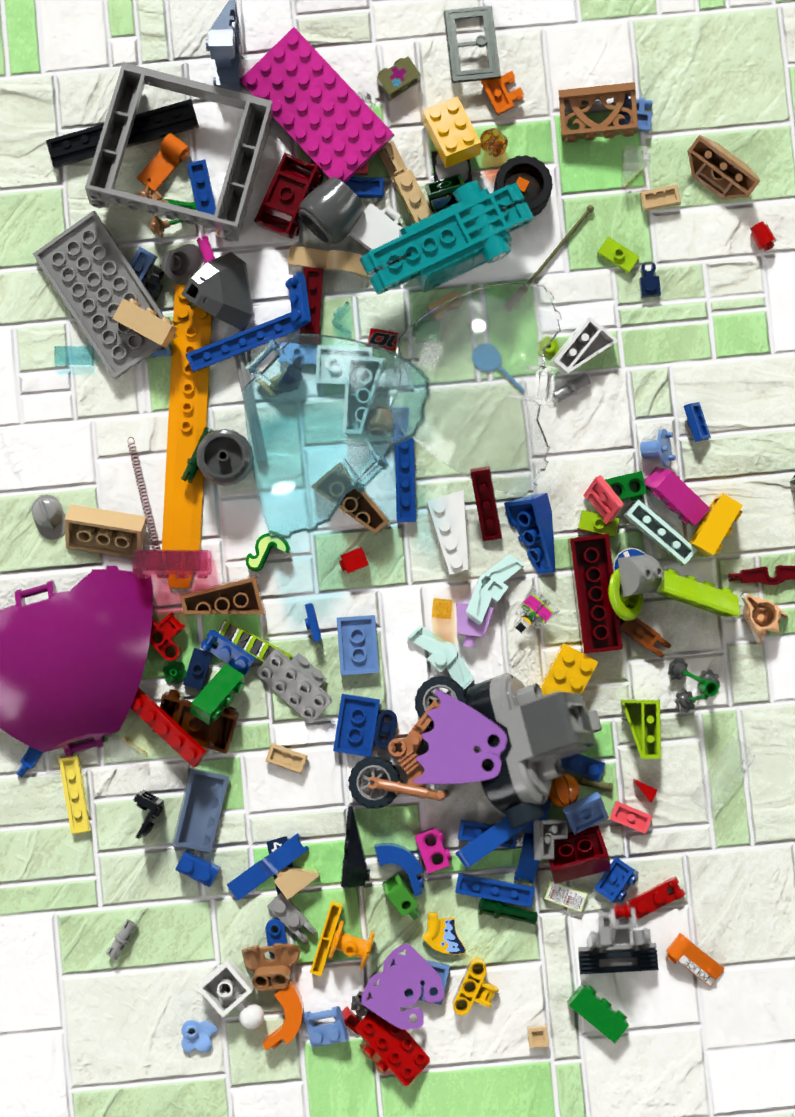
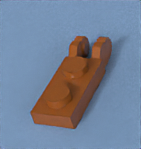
M637 617L631 621L623 620L620 623L621 631L660 658H663L664 654L653 646L655 642H660L665 648L671 647V644L663 639L658 632Z

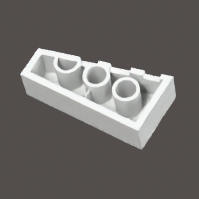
M464 490L427 501L449 576L468 570Z

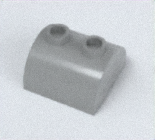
M638 555L617 558L623 597L651 593L660 586L663 569L654 557Z

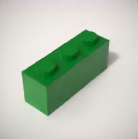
M225 664L191 702L190 713L208 725L213 720L216 721L220 717L225 706L228 707L232 703L235 694H239L243 690L245 675Z
M581 983L568 999V1005L613 1043H616L629 1026L626 1020L628 1017L619 1009L617 1012L612 1009V1004L606 998L600 999L593 987L590 985L585 986Z

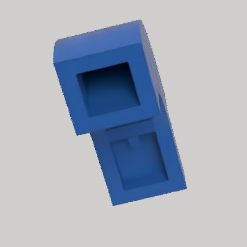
M393 843L376 844L374 848L380 866L395 864L402 867L408 874L414 895L422 894L421 888L425 886L422 877H418L417 874L424 871L418 858L401 845Z

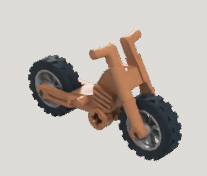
M444 676L432 677L422 683L415 696V709L420 720L412 727L407 737L393 739L388 745L390 754L399 758L398 763L407 773L408 783L400 781L401 776L398 769L391 761L383 757L364 758L356 763L348 778L349 791H351L353 799L358 804L366 808L378 809L391 804L398 794L442 801L449 796L448 790H431V788H426L428 784L414 783L413 780L424 773V767L416 760L420 756L418 752L424 743L422 734L428 732L431 726L434 727V722L427 714V711L440 706L439 697L435 698L429 694L435 689L440 691V688L448 689L447 695L452 693L455 699L466 704V695L460 684ZM427 698H430L433 702L427 707ZM396 744H402V752H396ZM374 768L381 769L382 772L375 776ZM369 769L372 775L370 778L363 775ZM384 773L388 776V780L381 778ZM361 778L369 781V784L361 787ZM370 788V796L363 789ZM375 789L379 790L381 796L373 797Z

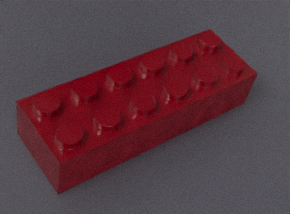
M609 534L568 539L581 652L588 654L622 650L619 616L615 613L609 600L608 589L613 574Z

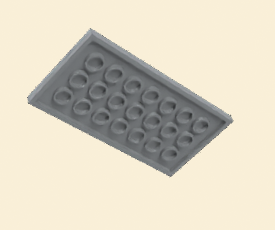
M94 210L33 253V256L113 379L119 378L162 348L161 345L112 319L123 298L127 301H130L131 298L141 303L140 308L144 310L147 307L157 312L156 316L160 319L164 315ZM176 333L174 334L172 340L177 337Z

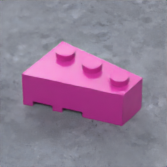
M656 467L644 481L645 487L666 504L665 506L670 511L679 515V520L686 525L689 523L696 526L710 509L671 470Z

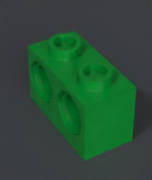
M642 471L604 479L611 488L615 486L620 489L618 497L623 503L625 499L630 498L631 501L643 499L642 496L647 494ZM631 482L638 484L639 490L637 492L630 490Z

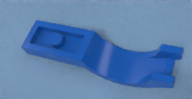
M549 799L545 803L540 804L544 816L537 820H547L551 803ZM534 822L524 829L522 850L514 880L519 878L527 879L529 883L533 884L540 861L534 860Z
M298 833L271 854L229 882L227 886L235 898L240 900L306 852L309 848L307 845L303 847L297 839L300 835Z

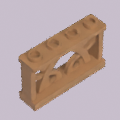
M635 82L558 90L562 141L566 140L569 143L576 142L577 139L590 141L595 140L596 137L610 139L614 138L615 135L629 137L633 136L634 133H638ZM631 96L632 110L623 107L625 97ZM613 98L614 101L611 104L616 105L612 106L607 104V99ZM595 100H600L606 109L612 110L611 114L600 124L590 120L584 114L593 107ZM588 101L589 105L584 109H580L584 107L581 102ZM564 103H570L573 113L565 117ZM620 112H625L630 115L631 121L629 124H619V120L624 119L626 121L625 117L619 114ZM577 116L572 126L578 124L579 129L570 130L567 127V123L571 118Z

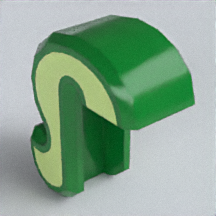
M266 533L261 535L255 544L256 555L254 556L251 553L247 555L246 566L251 571H261L272 547L290 554L291 548L289 543L278 534Z

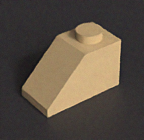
M289 867L287 870L284 868L276 873L277 877L274 879V882L288 900L318 878L320 873L318 870Z

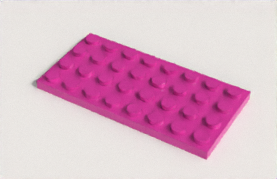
M295 27L240 79L241 83L253 96L273 101L272 116L309 157L319 165L329 178L336 177L346 183L395 136Z

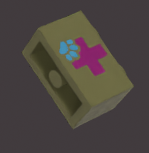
M409 56L404 59H398L392 67L382 69L377 76V84L389 101L421 81V74Z

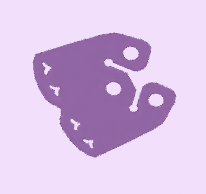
M409 943L403 944L394 949L385 959L383 972L373 975L364 988L361 1002L362 1005L400 1029H418L424 1023L423 1011L417 1007L401 1012L400 1008L415 1005L421 997L420 982L422 980L425 981L424 999L428 1003L441 1001L444 998L442 980L436 970ZM406 949L405 955L399 954L400 952H403ZM394 959L395 965L389 966L391 963H393L392 961ZM378 980H380L379 986H373L377 983ZM432 987L438 990L436 996H431L429 993ZM406 989H412V997L405 996ZM369 992H370L372 998H370V999L367 1000V998L369 997ZM411 1014H415L418 1017L415 1023L409 1021Z

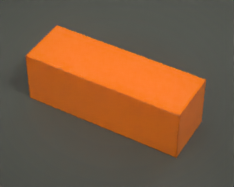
M518 177L516 183L525 197L530 181Z

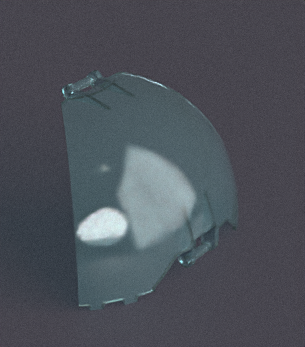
M296 334L283 348L271 338L267 342L268 345L253 361L245 365L248 372L254 376L243 389L247 436L253 451L254 461L252 467L258 497L271 539H289L291 535L303 531L310 533L318 530V526L331 521L344 496L354 488L362 494L366 490L365 487L383 469L386 470L389 467L385 457L393 447L413 436L415 437L419 426L423 424L425 418L424 410L427 399L429 400L430 389L429 379L413 363L389 350L353 339L328 335ZM274 350L278 355L260 372L257 367ZM375 463H377V465L361 480V477H362Z

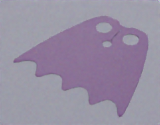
M434 690L440 699V706L427 711V714L434 722V728L422 734V738L428 743L429 749L425 754L416 758L424 767V773L414 779L413 782L423 784H459L484 781L496 777L500 772L502 764L500 754L505 750L507 736L504 731L470 706L439 690ZM492 734L497 735L500 739V743L496 747H491L487 742L488 737ZM479 746L480 752L475 753L474 747ZM485 759H491L494 762V768L491 771H485L482 768V762Z

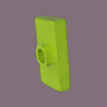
M610 237L606 238L597 252L598 255L628 274L640 257Z
M582 510L578 529L601 535L609 534L610 537L615 538L620 519L615 518L612 523L606 525L603 521L604 518L600 514Z

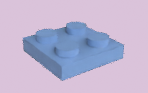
M598 791L563 808L574 835L609 818Z

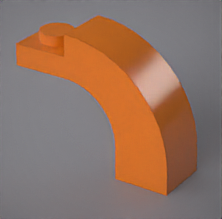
M292 979L289 980L285 988L275 991L274 996L285 1011V1021L263 1040L262 1045L266 1050L271 1047L273 1049L278 1047L282 1043L281 1039L286 1044H289L300 1028L304 1011L303 1000L299 989Z

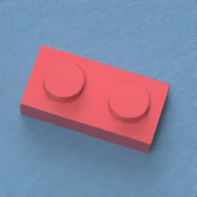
M615 801L609 819L646 834L653 816Z

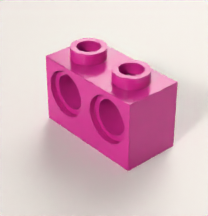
M433 827L415 834V839L428 874L450 866L449 860H452L449 849H444L442 844L445 841L442 830L438 831L437 827ZM427 836H435L436 842L433 845H428L425 842ZM441 854L443 860L440 863H434L432 861L433 855Z

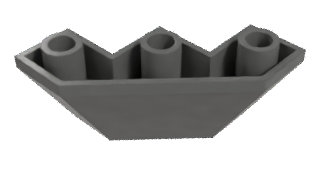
M232 252L207 262L191 277L181 294L212 316L242 331H245L254 316L246 262Z

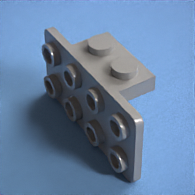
M275 649L256 671V674L309 723H313L332 702V698L320 688L327 678L300 653L290 660L279 649Z

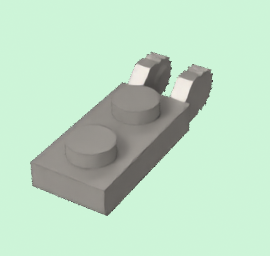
M282 892L267 905L304 944L309 940L300 930L303 925L313 935L318 932L308 921V918L289 899L287 900Z

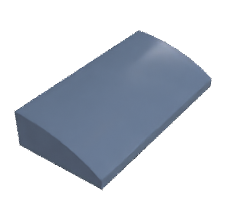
M190 767L172 841L173 845L212 852L229 776Z

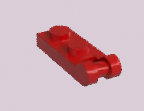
M676 876L628 900L630 906L635 909L637 919L685 896L684 890L680 889L678 885L679 881ZM671 887L673 893L668 895L666 889Z

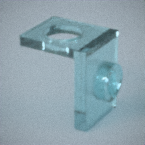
M347 301L342 308L338 307L334 312L332 325L351 338L352 333L339 324L351 308L350 303Z

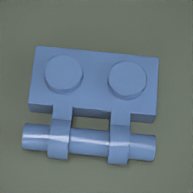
M625 97L623 107L628 108V106H631V98ZM643 97L636 99V106L638 107V132L649 133L652 112L644 110L645 108H652L653 101L645 100ZM620 112L619 114L623 115L626 121L624 119L619 120V124H629L631 121L630 115L625 112Z

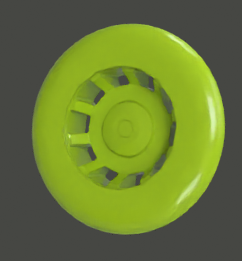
M619 568L616 569L610 579L608 589L609 600L615 613L622 620L631 621L641 612L643 594L623 597Z

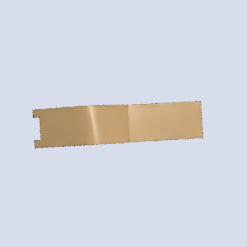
M290 245L287 263L289 266L323 268L324 271L341 270L355 273L365 278L372 276L366 274L360 261L363 255L347 251H325Z

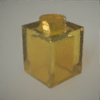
M433 598L431 618L451 619L453 600Z

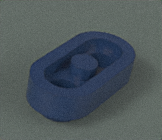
M384 710L378 716L374 741L380 748H388L390 741L394 739L397 716L392 710ZM390 716L391 722L386 723L384 717ZM381 735H386L388 737L387 741L382 742L380 740Z

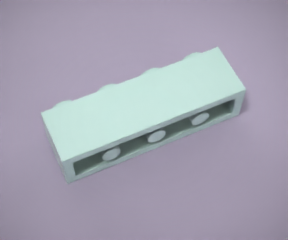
M640 500L635 501L623 515V517L681 566L685 565L697 552L693 545Z

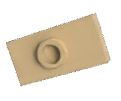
M677 184L639 193L643 212L681 204Z
M271 743L265 762L302 774L308 755Z

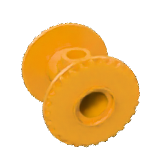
M340 921L331 943L328 958L332 959L336 949L344 952L347 956L362 958L359 969H363L373 945L375 932L371 931L367 941L341 932L344 921Z

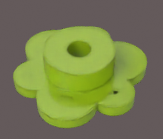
M546 336L543 341L538 343L540 347L538 352L541 356L546 355L547 358H551L559 351L558 341L553 340L550 336Z

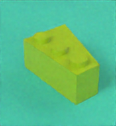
M621 699L641 759H661L660 699Z

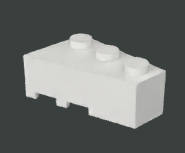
M589 316L584 318L549 363L563 375L568 374L618 342V340Z

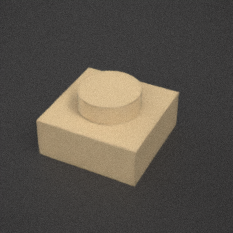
M547 1025L527 1027L529 1048L549 1047Z

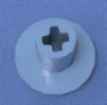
M663 428L659 430L658 440L641 442L640 451L642 458L659 457L662 465L668 467L671 461L676 460V456L672 455L670 442L673 433L667 432Z

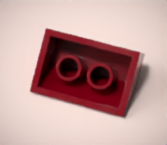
M599 826L587 828L575 835L573 832L568 833V839L554 840V859L548 860L554 884L611 870L609 854Z

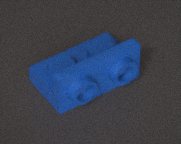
M618 857L614 858L610 864L611 870L604 873L594 888L615 904L625 899L627 889L636 883L639 873Z

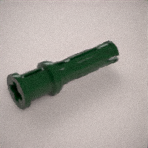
M481 898L478 906V915L486 914L493 916L495 919L503 917L533 925L537 922V912L505 906L500 901L495 903Z

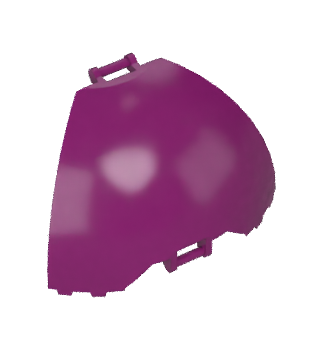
M108 565L106 569H92V572L85 576L70 591L58 593L53 580L47 581V584L23 591L21 589L15 590L16 604L0 610V728L3 731L41 752L63 748L68 757L78 751L96 746L98 748L105 746L103 736L120 730L140 685L150 643L153 590L151 575L144 574L143 569L133 568V571L119 570L117 566ZM48 592V599L25 605L26 597ZM94 737L93 740L71 746L72 742Z

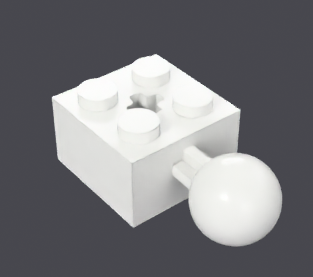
M230 957L198 985V990L222 1018L236 1007L240 1011V1022L245 1028L256 1029L263 1023V1009L259 1005L249 1004L245 1000L254 987ZM228 984L230 987L224 990L223 985Z

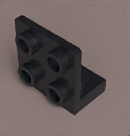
M145 790L138 792L133 801L137 802L136 806L139 808L150 810L135 837L137 839L143 836L146 837L154 827L153 819L159 817L164 808L161 806L164 800Z

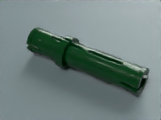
M208 427L204 428L191 459L188 458L187 460L188 465L181 477L183 481L186 482L188 480V483L192 484L199 469L196 459L198 445L208 433L214 430L210 429L209 431Z

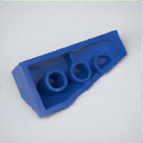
M533 494L505 502L504 505L509 523L512 527L515 526L520 535L518 539L525 544L528 550L527 555L537 573H554L553 522L548 494Z

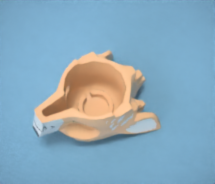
M747 593L741 594L740 597L745 603L743 615L751 628L757 644L759 645L762 642L760 633L765 636L767 631L778 634V623L782 620L781 615L788 617V614L771 601L755 598Z

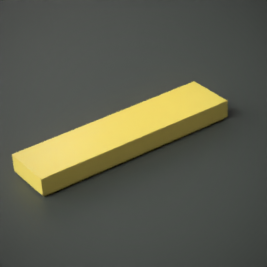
M79 755L59 758L71 835L92 831Z

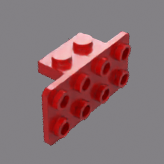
M369 1011L367 1017H364L355 1026V1030L364 1039L359 1045L362 1048L363 1054L374 1062L378 1072L384 1075L393 1073L403 1086H409L430 1062L429 1056L405 1029L392 1025L374 1012Z

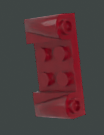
M284 152L254 219L256 225L290 239L298 236L301 228L297 220L299 204L309 194L311 187L315 188L323 181V174L319 165L303 162Z

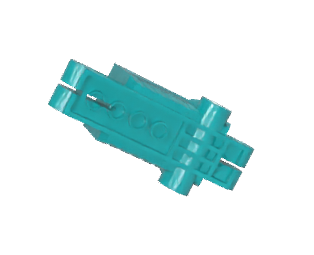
M477 181L468 182L453 192L457 204H453L419 222L400 229L398 238L363 255L360 261L368 276L372 275L369 277V280L376 294L385 293L416 277L425 293L485 263H493L507 256L511 252L510 247L512 244V238L509 233L534 220L527 202L522 203L525 198L518 184H509L489 193L487 188L481 190Z

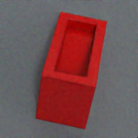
M633 779V782L652 803L657 789Z
M346 1006L342 1011L345 1025L358 1034L355 1026L361 1019Z

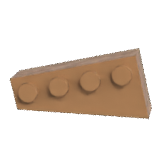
M339 463L311 487L374 534L380 533L392 522L343 463Z

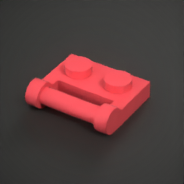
M601 475L593 480L583 495L604 518L603 521L606 525L615 520V516L624 506V503Z

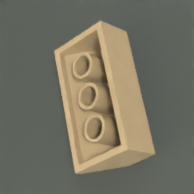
M70 505L64 519L66 548L141 560L146 535V516Z

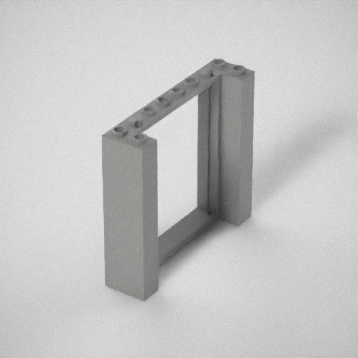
M123 62L85 185L89 204L96 208H108L110 203L114 205L122 204L132 210L141 209L152 215H164L171 220L180 219L184 220L187 224H199L207 229H219L222 239L228 242H238L273 119V101ZM145 84L244 110L214 215L114 189Z

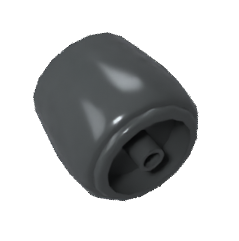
M331 177L302 200L299 204L298 214L302 222L316 237L324 243L332 245L346 238L365 208L362 201L349 186L340 179Z
M229 429L214 430L206 435L198 445L196 454L198 468L202 475L213 484L222 486L236 485L244 480L252 470L254 461L252 447L247 439L237 431Z

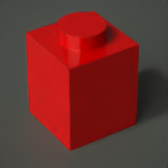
M362 547L340 555L342 559L339 561L342 571H347L348 574L369 566Z

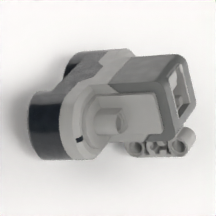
M509 673L474 684L468 688L465 694L466 705L499 726L507 736L505 750L500 754L502 764L499 774L492 779L480 781L488 800L496 809L503 813L524 802L538 805L545 803L550 794L551 779L563 775L560 759L587 751L588 747L596 745L593 733L602 730L597 710L587 712L583 694L556 691L543 696L538 684L535 683L525 687L520 680ZM492 734L488 737L487 742L491 747H496L499 745L500 739L497 735ZM485 759L482 762V768L485 771H491L494 768V762L491 759Z

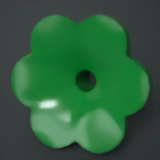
M174 660L170 661L168 666L163 669V673L166 675L165 680L169 683L180 684L187 673L184 669V663H177Z

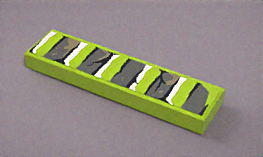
M224 619L218 630L219 634L263 662L275 649H279L289 659L292 657L291 654Z

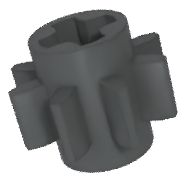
M359 991L356 996H352L351 1010H355L357 1016L367 1017L369 1011H373L362 1005L363 992Z

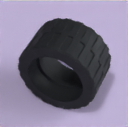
M528 155L510 158L506 163L502 164L496 174L494 191L505 187L506 180L514 174L526 173L533 176L540 185V194L537 199L527 204L533 217L539 215L545 209L552 191V176L549 173L548 167L542 161Z

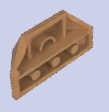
M699 135L687 151L692 177L721 199L749 197L761 181L747 164L719 143Z

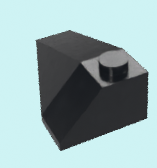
M353 804L348 805L341 887L365 886V881L370 879V869H367V861Z

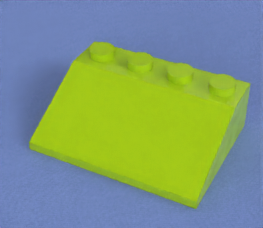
M667 568V571H663L661 584L654 591L658 595L726 618L739 617L740 614L738 595L732 594L733 590L722 587L720 590L714 587L715 584L707 581L703 583L697 582V578L690 575H685V577L679 576L678 571Z

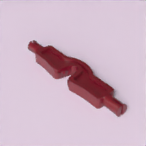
M765 566L740 570V573L728 574V577H736L728 578L729 582L740 581L742 584L760 582L769 586L777 585L785 580L795 579V566H775V576L773 578L769 576L768 568Z

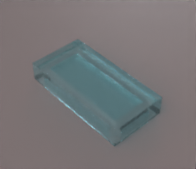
M55 346L54 365L94 366L93 346Z

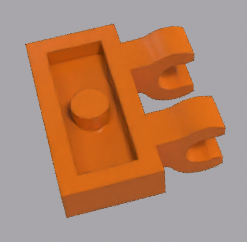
M513 71L501 76L500 79L481 80V84L497 116L515 107L513 102L524 98L521 87L511 93H508L505 85L515 82L516 77Z

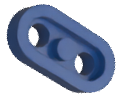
M279 918L270 919L265 927L267 945L273 946L275 943L288 944L285 924ZM272 926H277L279 930L277 932L272 931Z

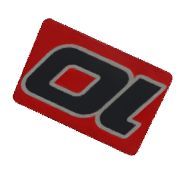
M371 328L367 346L395 351L398 333Z

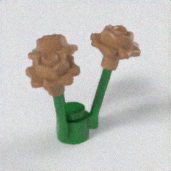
M148 186L145 187V190H140L138 196L196 210L195 202L162 198L159 191L152 195ZM154 215V220L150 222V229L154 235L158 234L159 237L163 238L165 228L184 222V220L162 221L158 216Z

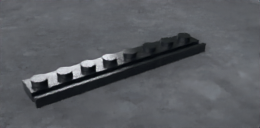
M188 99L136 114L126 148L166 137L169 133L174 135L198 128L199 124L192 100ZM104 124L46 140L53 167L58 168L93 158Z

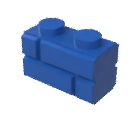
M186 850L175 870L210 888L221 867Z

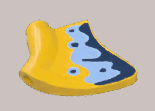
M437 912L428 913L427 931L422 936L423 940L430 947L441 953L464 954L466 949L456 933L455 918H438Z

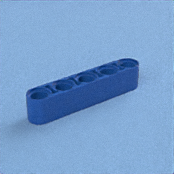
M505 817L455 854L464 867L468 869L531 823L517 829H512L507 817Z

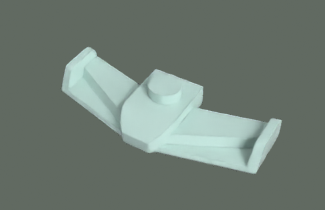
M508 554L486 573H483L477 580L476 588L466 610L467 616L478 625H481L490 601L498 603L508 589L504 582L522 569L525 564L511 554Z
M421 625L407 638L430 652L431 655L427 660L440 673L446 668L452 679L460 684L464 690L474 680L459 655L458 649L451 642L444 640Z

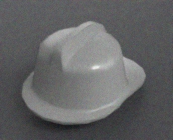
M185 244L175 250L166 252L162 258L160 268L165 271L169 279L178 281L194 273L199 268L202 262V253L196 245Z
M43 495L37 498L31 510L38 531L47 539L60 538L65 533L64 519L66 517L61 503L51 495Z

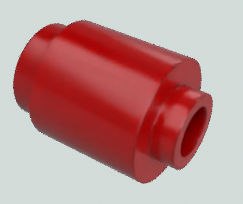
M764 221L750 228L751 236L759 250L768 251L775 246L776 238L768 224L765 225Z

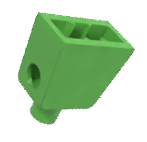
M398 872L382 883L385 894L403 917L408 915L411 920H415L421 915L417 908L419 904L415 895Z

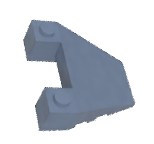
M229 0L210 28L209 39H206V51H210L211 59H215L216 77H213V86L241 93V73L239 63H241V57L239 56L240 28L236 0Z

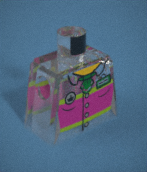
M531 587L515 612L521 619L515 624L514 628L521 634L529 626L537 631L558 614L560 610L534 587Z

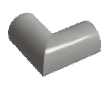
M567 819L534 821V860L554 859V840L568 839Z

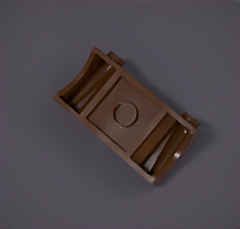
M170 689L169 692H165L162 695L160 708L202 747L227 754L239 716L234 707L225 706L220 717L208 725L190 713L191 701L184 700L180 691Z

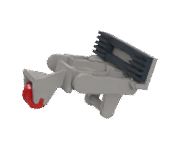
M625 901L623 906H619L618 902H616L613 909H609V912L598 911L599 931H590L586 939L587 947H578L580 975L659 970L656 943H651L650 929L634 930V928H637L634 907L630 908V905H627ZM620 919H625L627 924L619 925ZM604 920H610V926H604Z

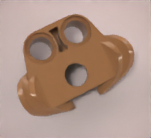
M275 943L273 946L259 947V945H254L242 949L244 963L254 973L252 979L253 987L259 991L285 988L292 973V966L299 960L300 947L293 944ZM268 951L272 952L275 958L269 960L264 954Z

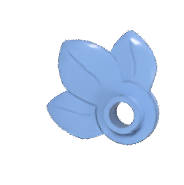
M195 1020L186 1021L181 1028L183 1035L181 1041L182 1048L188 1054L194 1049L200 1052H209L212 1047L210 1036L218 1032V1028L209 1021L199 1023ZM191 1028L195 1029V1031L192 1033L188 1032V1030Z

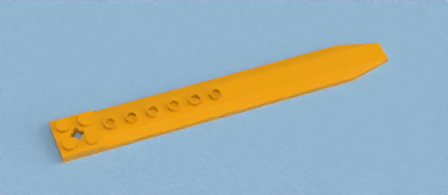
M175 284L173 326L178 329L175 332L177 337L172 340L162 554L169 588L189 589L201 547L204 476L198 469L192 484L188 483V480L186 482L183 481L181 477L188 465V458L191 459L204 428L207 427L210 366L193 373L186 353L211 344L212 315L198 306H195V309L192 310L191 306H188L191 301L181 295L186 285Z

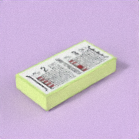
M550 880L544 899L581 912L587 893L561 883L554 884V881Z

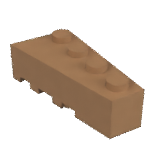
M256 575L180 595L184 614H265L266 612Z

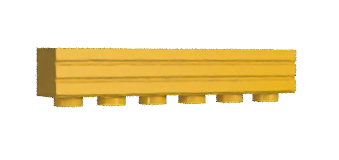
M333 900L330 903L310 970L312 974L323 975L331 943L344 905Z

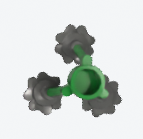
M675 658L669 664L668 675H671L670 678L672 680H681L682 676L686 675L699 682L697 684L701 693L699 696L693 697L692 692H687L686 689L676 693L677 699H675V703L678 705L679 711L688 713L690 709L695 708L694 703L697 700H707L708 696L712 697L718 693L720 681L717 679L719 675L709 669L707 672L703 670L698 677L687 671L688 664L685 663V659Z

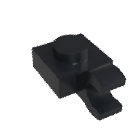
M157 267L153 269L150 279L144 277L142 281L155 302L163 288V285L159 284L165 274L164 271Z

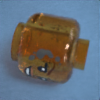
M496 128L485 130L480 137L481 149L491 157H498L507 149V137Z

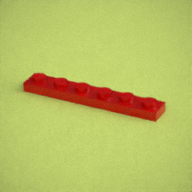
M138 687L131 709L193 768L197 767L207 751Z

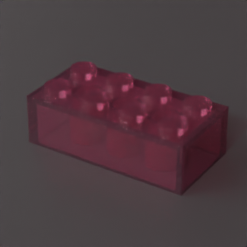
M133 550L132 574H137V578H149L150 574H157V578H168L169 575H176V578H188L189 575H196V578H208V575H212L213 550Z

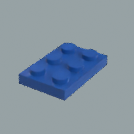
M342 694L333 751L371 757L380 699Z

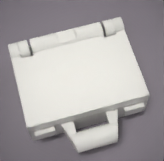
M370 203L348 235L365 249L371 251L399 237V230L402 227L398 225L401 215L390 206L380 211Z

